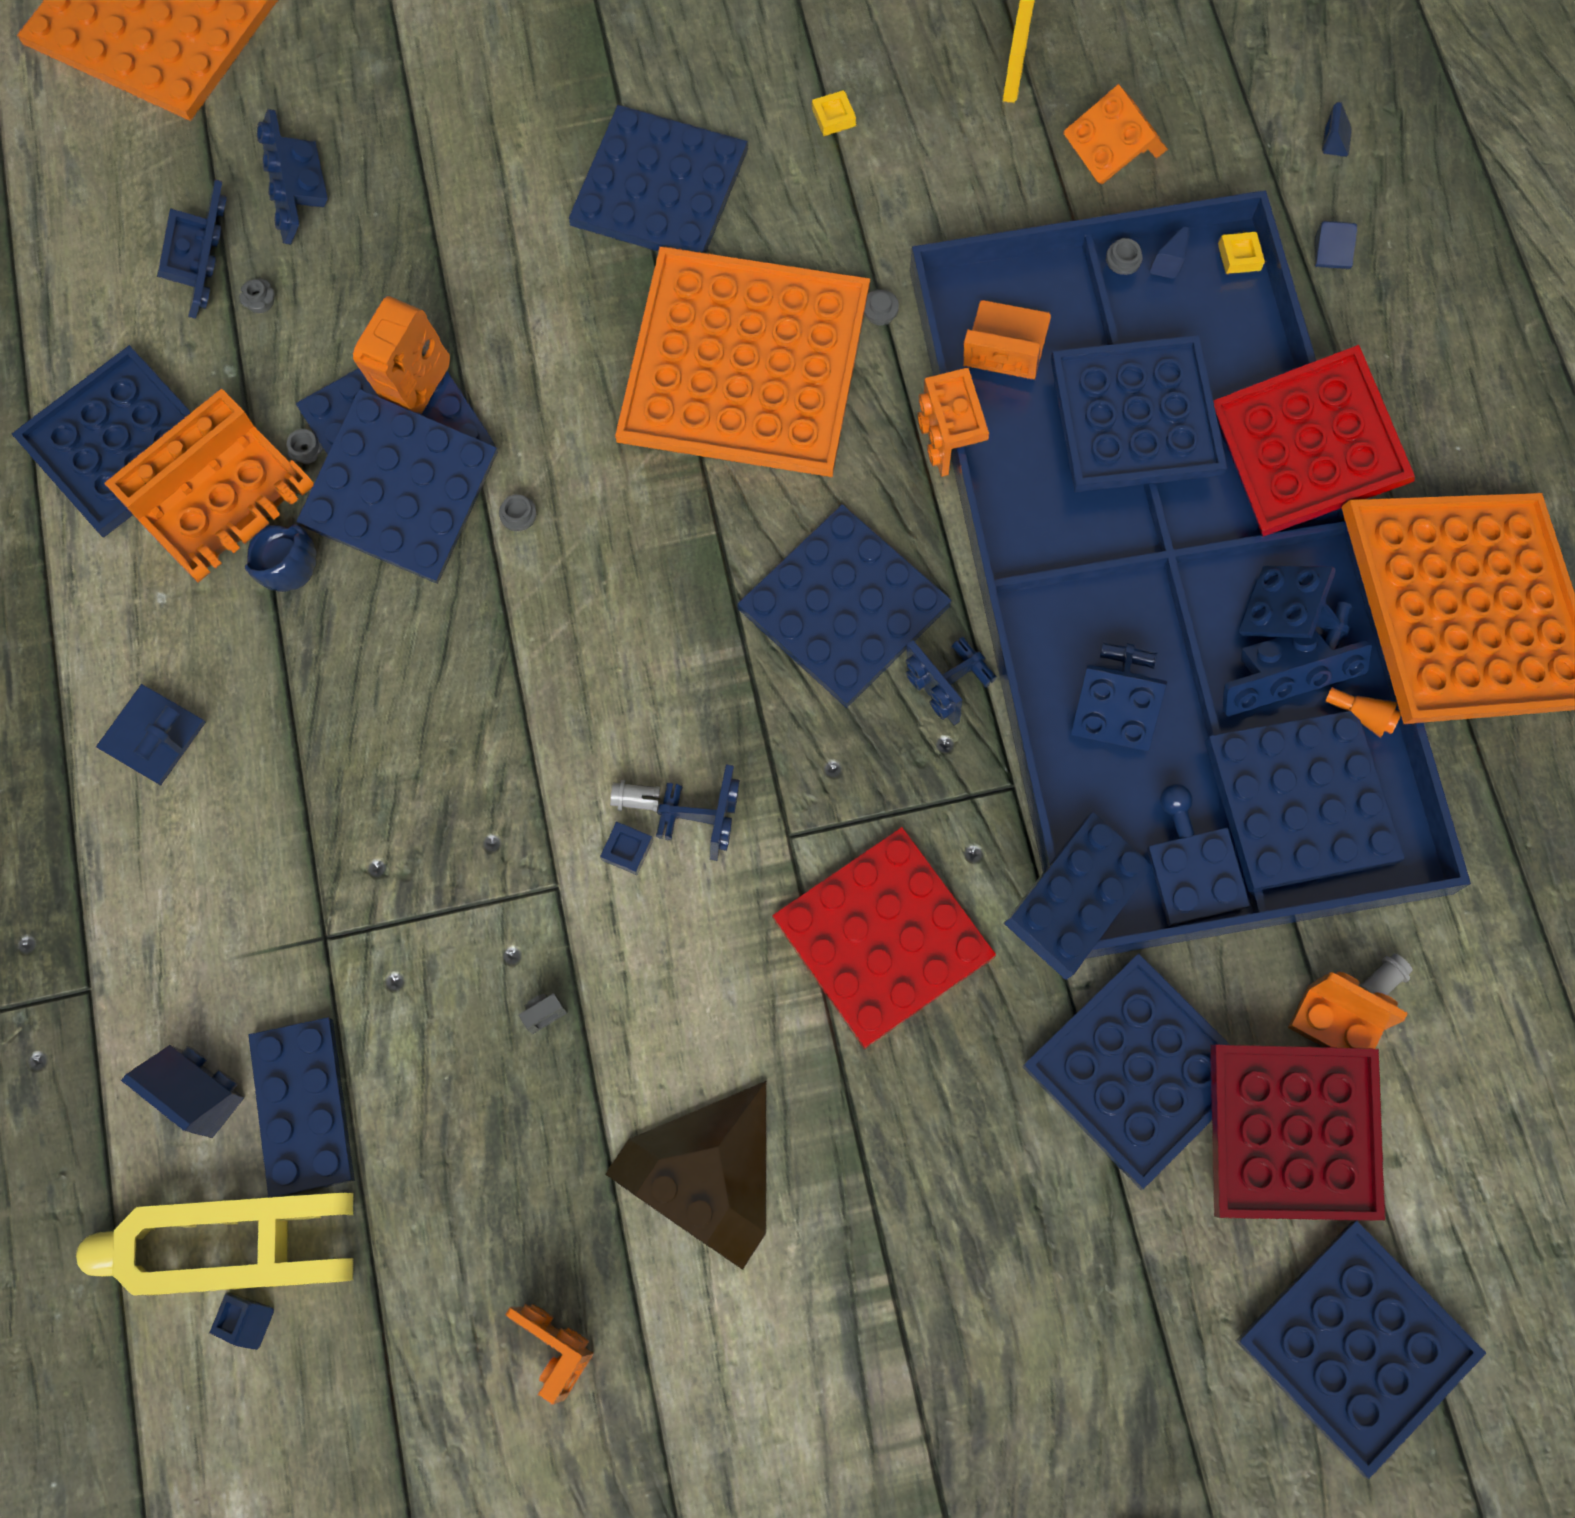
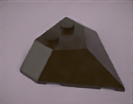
M766 1081L628 1139L605 1174L742 1270L766 1235Z

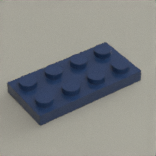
M1092 812L1076 829L1004 924L1067 980L1076 973L1153 865L1099 816Z
M327 1017L248 1034L268 1198L284 1197L355 1181L333 1019Z

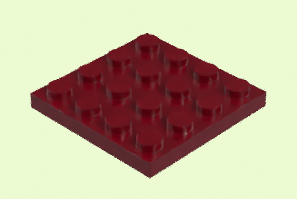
M1211 1045L1214 1217L1385 1221L1379 1049Z

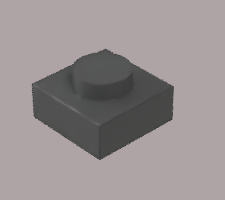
M544 993L527 1002L524 1006L526 1010L520 1013L519 1017L526 1029L531 1034H534L567 1014V1011L554 993L548 997Z

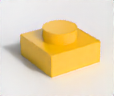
M845 90L812 100V111L823 136L856 126V116Z
M1257 232L1221 236L1218 246L1226 274L1261 271L1265 260Z

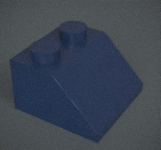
M169 1045L128 1072L121 1080L183 1131L213 1138L244 1100V1097L234 1090L238 1083L221 1070H217L215 1074L203 1066L207 1059L190 1046L182 1050Z

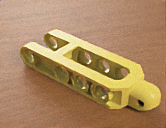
M328 1193L136 1207L114 1231L98 1232L86 1237L78 1247L76 1253L77 1264L87 1275L114 1276L132 1296L353 1281V1258L287 1262L288 1221L318 1219L321 1216L354 1215V1194ZM244 1221H258V1264L157 1272H147L141 1265H135L136 1240H142L155 1228H191L201 1224L233 1225Z

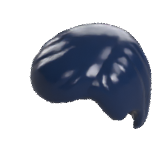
M293 524L289 528L278 525L267 526L252 538L248 547L245 570L257 583L269 590H276L278 592L296 590L307 584L312 577L317 563V551L308 533L299 525Z

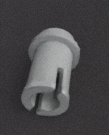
M621 779V783L613 782L610 806H618L619 811H622L623 807L657 812L658 800L643 799V797L659 798L660 786L651 787L625 784L626 781Z
M1394 953L1391 957L1385 956L1382 959L1383 965L1364 983H1361L1359 987L1372 994L1379 992L1388 995L1401 982L1406 983L1410 980L1409 974L1413 969L1403 957Z

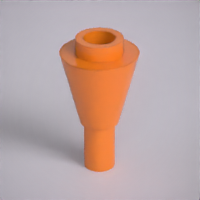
M1333 687L1325 702L1351 711L1360 719L1365 727L1380 738L1384 731L1392 734L1401 717L1400 711L1395 710L1397 702L1363 696L1354 697Z

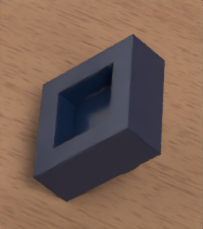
M616 822L600 858L606 863L638 875L654 841L653 837Z

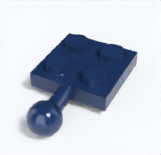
M1181 784L1167 786L1160 796L1161 807L1166 813L1172 815L1179 839L1151 845L1147 848L1168 926L1250 906L1228 828L1194 835L1188 813L1193 801L1192 794L1187 787Z

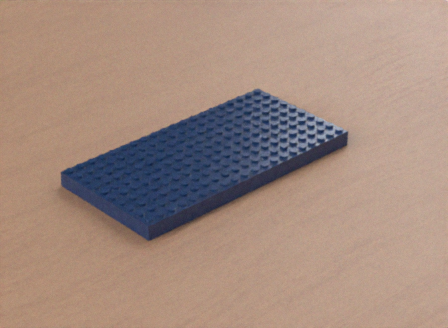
M1266 190L912 246L910 275L932 374L935 376L969 368L989 431L987 441L952 449L951 460L1043 872L1084 819L1092 812L1099 816L1151 864L1147 851L1149 846L1179 839L1172 815L1166 813L1161 807L1160 796L1167 786L1181 784L1187 787L1192 794L1193 801L1188 813L1194 835L1228 828L1250 904L1249 907L1168 926L1153 869L1151 868L1086 959L1454 895L1470 885V878L1424 723L1403 724L1402 717H1400L1393 733L1390 734L1384 731L1381 738L1363 724L1362 727L1405 860L1398 864L1253 892L1248 891L1205 740L1212 735L1347 712V710L1325 702L1332 687L1354 697L1363 696L1397 702L1342 508L1262 536L1219 423L1218 426L1227 464V471L1224 476L1074 492L1051 364L1052 351L1200 335L1213 400L1316 361ZM1183 227H1188L1190 235L1186 258L1178 276L1172 279L1151 274L1150 269L1160 249ZM1257 232L1265 260L1261 271L1226 274L1218 246L1221 236ZM1123 238L1132 239L1137 242L1143 256L1139 269L1129 275H1121L1112 271L1106 262L1108 248L1114 242ZM980 301H990L1051 314V321L1035 380L963 366L964 340L967 329H973ZM1263 566H1333L1336 572L1325 602L1334 613L1338 602H1347L1354 607L1347 624L1350 627L1349 633L1346 638H1342L1339 648L1367 640L1372 645L1368 672L1320 689L1253 708L1249 711L1226 716L1222 710L1224 685L1252 675L1241 661L1242 648L1277 638L1242 636L1239 632ZM1316 626L1315 630L1325 641L1327 633ZM1103 642L1125 647L1129 643L1135 645L1134 649L1157 652L1154 669L1131 664L1130 670L1132 674L1167 681L1149 751L1071 735L1087 664L1122 671V662L1099 658ZM1397 704L1395 710L1400 711Z

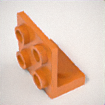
M1120 84L1114 87L1064 131L1068 141L1093 177L1101 185L1141 152L1144 153L1149 150L1158 158L1168 150L1136 103Z
M980 301L973 329H967L964 340L963 366L1035 380L1051 321V314L990 301Z
M969 368L924 379V393L919 394L921 412L917 413L921 433H928L931 444L927 445L930 463L932 466L938 465L940 475L943 477L949 475L951 450L987 441L989 431Z
M1329 972L1308 985L1288 1028L1322 1047L1375 1049L1384 1030L1403 1022L1408 1013L1398 1008V1002L1392 997L1379 992L1372 994L1359 987L1360 982L1353 976L1343 972Z
M525 1304L523 1307H510L505 1314L508 1318L563 1354L558 1358L553 1357L545 1367L539 1378V1381L544 1385L538 1395L552 1405L566 1400L594 1353L585 1348L589 1341L570 1328L558 1330L550 1323L553 1317L534 1304L531 1306Z

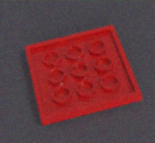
M1360 345L1213 400L1218 423L1262 536L1341 509L1349 500L1368 499L1412 483L1415 480L1414 472Z
M903 827L772 915L779 929L864 1050L996 957L990 945Z

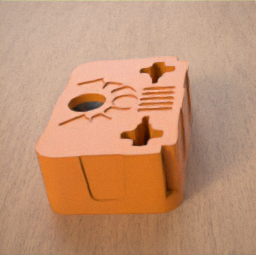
M391 296L383 299L358 340L353 352L354 362L380 398L417 414H421L424 411L450 364V355L440 341L437 332L430 324L426 313Z

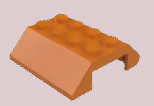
M222 388L104 483L198 583L211 573L208 570L210 565L216 569L222 564L218 556L227 549L235 553L240 549L237 544L239 541L246 544L270 524L267 520L268 517L274 520L280 515L277 507L282 502L286 501L291 505L298 500L297 493L303 496L314 485L308 475L293 460L289 462L254 427L245 411Z

